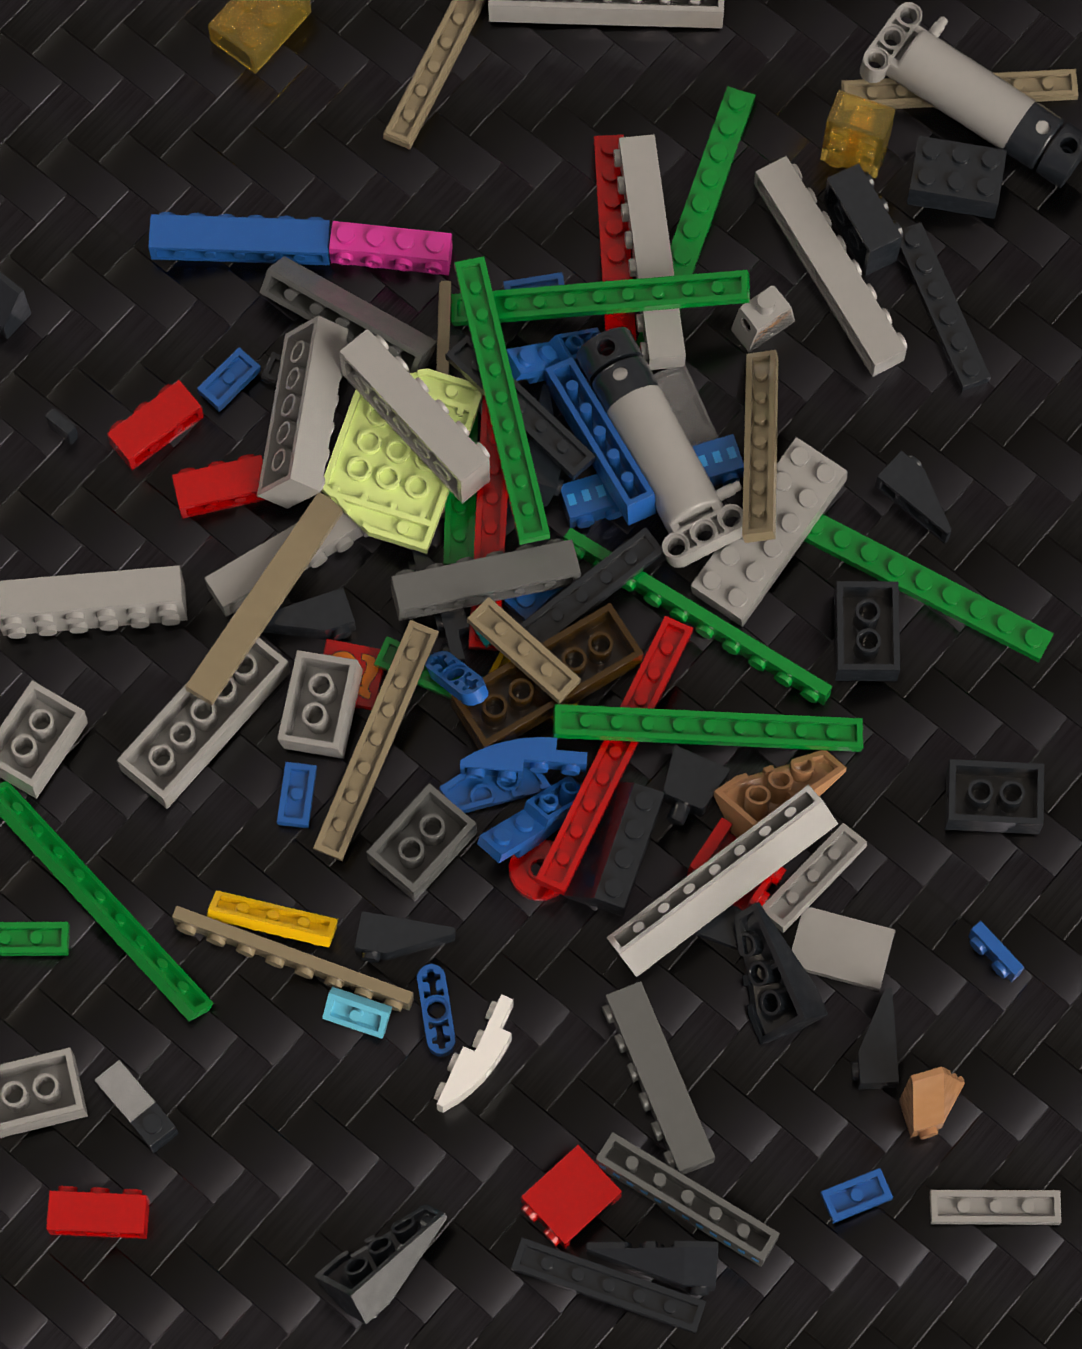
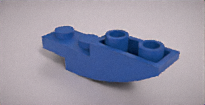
M597 327L557 334L549 342L506 349L513 378L516 381L527 379L529 384L545 381V368L570 357H573L580 369L581 367L576 359L577 351L588 340L601 332Z
M521 738L494 744L468 755L460 760L461 774H466V777L469 779L482 780L485 776L497 777V780L502 782H515L516 779H523L524 767H529L530 771L536 773H547L548 769L561 770V773L564 775L577 776L580 772H586L588 752L557 750V738Z
M571 776L565 777L528 799L523 810L481 834L477 844L498 863L512 855L520 858L562 826L581 785Z

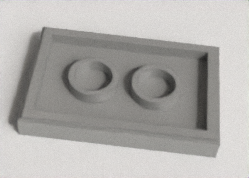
M808 907L801 914L792 951L808 973L879 992L895 930Z

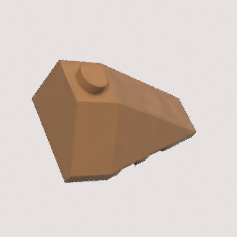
M820 750L794 758L787 765L774 768L773 765L763 768V772L750 776L747 773L737 775L716 789L713 795L724 818L733 824L731 833L738 838L808 784L818 796H821L846 772L847 767L827 750Z
M944 1067L910 1076L899 1100L910 1137L919 1135L920 1139H926L939 1134L938 1129L942 1128L965 1084L962 1076L958 1077L956 1073L951 1074L950 1070Z

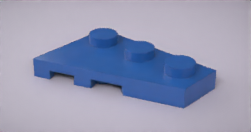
M524 767L523 779H516L515 782H502L497 780V777L485 776L482 780L469 779L466 777V774L460 773L440 786L439 791L464 813L536 795L551 785L542 773L532 772L529 767Z

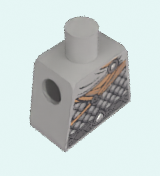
M774 285L770 286L752 298L750 303H745L739 308L731 331L746 350L751 352L795 322L792 308Z

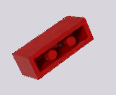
M178 380L173 385L168 384L159 391L158 396L149 403L147 401L141 403L134 410V414L126 420L121 419L114 423L107 433L109 443L128 467L134 470L204 418L202 406L182 382Z
M247 454L239 457L236 461L227 463L216 461L210 463L205 468H185L180 470L178 474H173L172 478L182 519L264 501L265 499L257 496L263 464L262 455Z
M59 1186L58 1191H49L46 1230L50 1235L147 1239L150 1200L147 1195H142V1190L123 1189V1194L110 1193L108 1188L101 1187L91 1188L90 1192H78L77 1187Z

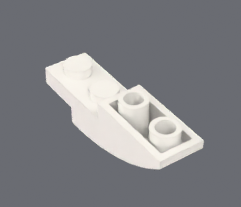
M501 994L498 1003L492 1001L485 1016L489 1020L485 1031L479 1029L472 1044V1047L476 1048V1050L473 1051L463 1046L460 1054H453L447 1068L451 1074L446 1083L441 1081L434 1096V1099L438 1101V1111L445 1112L471 1095L495 1069L512 1040V1033L503 1030V1027L513 1008V999Z

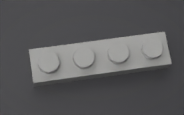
M842 823L763 905V909L774 925L784 933L867 847V841L846 824Z
M931 1190V1224L1060 1225V1190Z

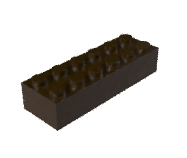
M611 603L541 643L581 679L580 683L560 703L562 705L575 704L641 665L644 654ZM511 661L482 677L489 692L488 697L482 703L467 706L453 695L451 696L452 709L479 750L494 744L513 740L553 717L554 705L558 704Z

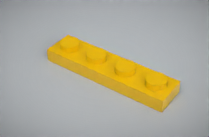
M217 890L207 913V917L226 924L328 948L334 937L338 919Z

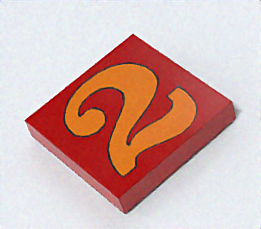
M327 639L324 655L358 660L363 669L355 708L372 711L379 694L384 670L374 666L381 649Z

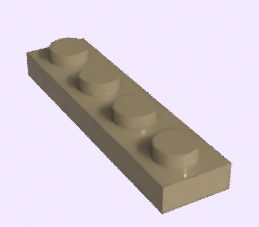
M490 597L467 618V623L558 704L580 683L581 679Z

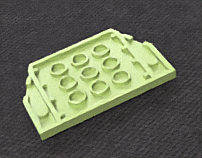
M428 368L410 373L414 379L419 377L429 389L428 394L435 401L439 399L445 404L449 410L448 415L455 423L460 421L469 433L471 432L483 396L477 388L467 380ZM355 390L324 474L325 484L321 491L340 506L343 512L368 536L427 554L450 490L363 396Z

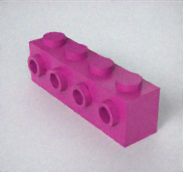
M333 221L329 244L331 263L449 275L453 248L452 233Z

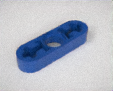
M439 651L428 657L425 665L430 677L463 704L474 706L482 703L488 697L489 692L483 678L450 652Z
M428 964L423 966L417 975L427 1046L433 1055L445 1057L453 1052L456 1045L446 976L440 966ZM434 972L435 977L441 978V980H437L435 983L437 994L444 992V996L432 995L426 999L424 998L425 994L431 995L429 983L423 982L428 977L427 973ZM434 1002L442 1003L446 1008L445 1014L438 1019L430 1017L427 1013L430 1004ZM448 1022L449 1026H442L444 1038H450V1041L446 1042L445 1048L439 1049L438 1044L432 1043V1041L437 1040L436 1027L429 1029V1025L441 1026Z

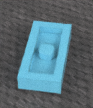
M332 987L328 994L322 1019L382 1039L386 1033L392 1007Z

